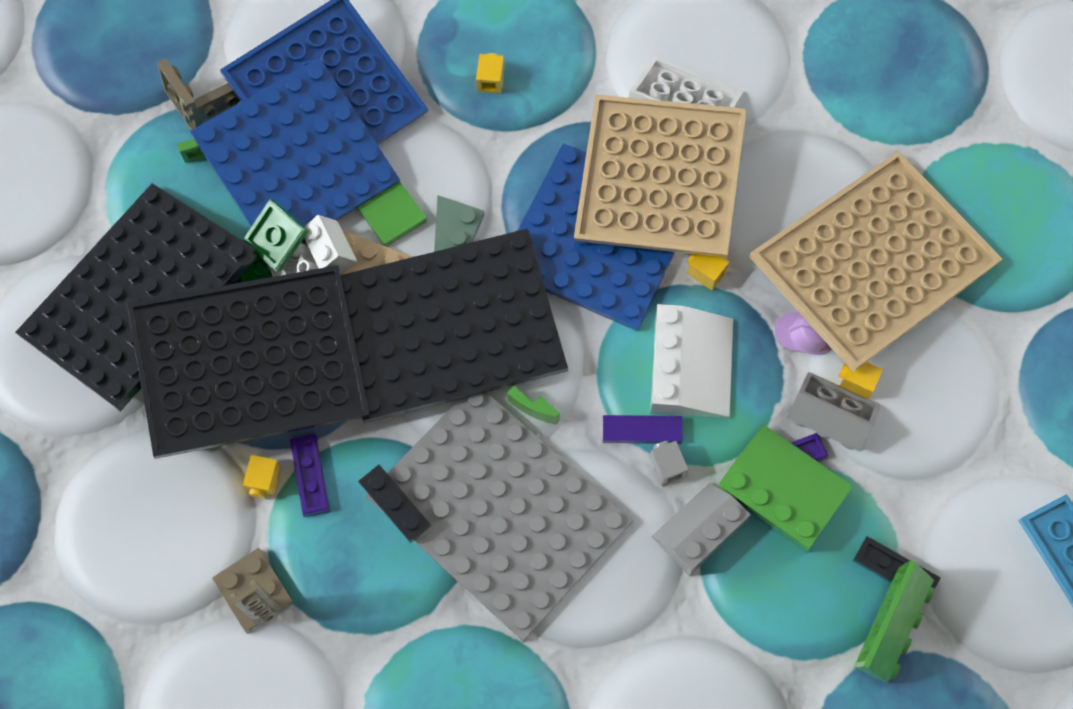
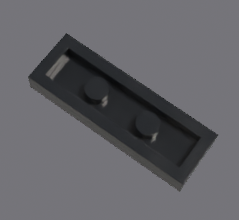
M380 464L358 481L410 544L431 527L430 522Z
M868 536L865 537L853 559L855 563L892 583L898 567L910 561ZM921 567L934 580L931 587L936 588L941 577Z

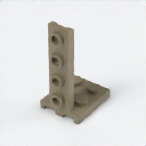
M166 58L157 62L163 89L190 130L200 126V121L211 118L218 112L228 107H233L241 101L228 83L197 99H193V92L187 83L183 84L180 80L181 75L175 65L171 66Z
M259 548L212 577L247 634L260 623L270 621L276 616L277 612L294 603Z

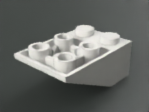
M317 215L305 226L309 231L283 270L278 272L268 263L267 265L273 277L335 265L339 266L341 275L355 264L357 260L338 221Z

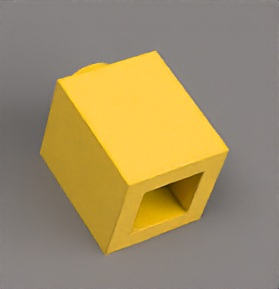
M495 53L479 54L476 75L477 92L501 94L505 69L504 56Z
M691 254L687 261L689 264L687 274L710 290H713L726 274L729 261L723 257Z
M867 362L855 372H852L844 363L838 377L842 378L840 386L869 399L883 369Z
M251 455L243 487L249 492L250 496L264 499L265 495L274 497L281 465L276 459Z

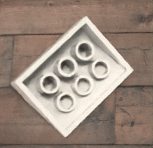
M653 57L631 88L628 98L736 108L743 91Z
M657 304L650 413L715 418L730 417L733 318L686 306Z

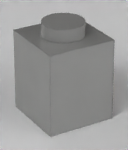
M663 441L653 447L650 459L662 486L687 477L688 467L676 441L671 443Z

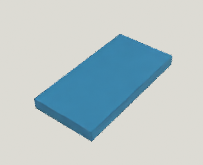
M1066 494L1020 518L1018 521L1073 607V503Z

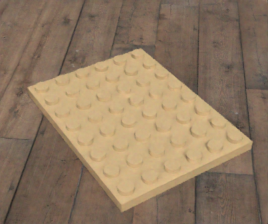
M899 151L756 248L749 256L852 372L866 364L1003 260Z

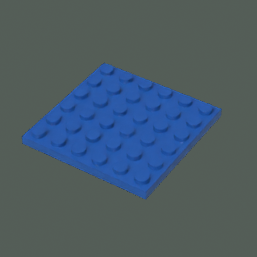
M349 0L328 1L220 69V73L242 102L320 57L377 145L428 112L427 106Z
M320 57L190 131L195 142L251 227L270 199L279 203L305 227L317 215L337 221L400 181V178Z
M563 143L517 231L527 228L529 230L546 292L638 331L675 252L575 241L574 233L586 152Z

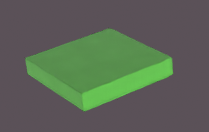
M400 181L357 207L380 242L386 247L427 222L425 215Z

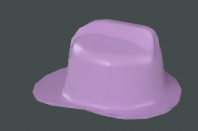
M799 312L787 313L777 321L775 336L784 348L817 355L825 354L831 350V347Z

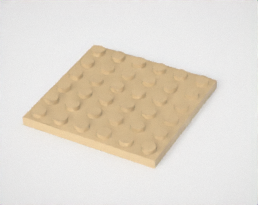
M595 94L574 240L728 258L747 109Z

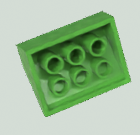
M765 425L753 437L718 484V488L732 495L747 511L805 552L812 546L853 487Z
M910 560L898 567L853 667L883 683H888L889 679L894 680L901 666L897 661L901 653H907L912 639L908 638L912 628H918L923 618V613L920 612L924 602L929 603L935 588L931 587L934 580L916 562Z

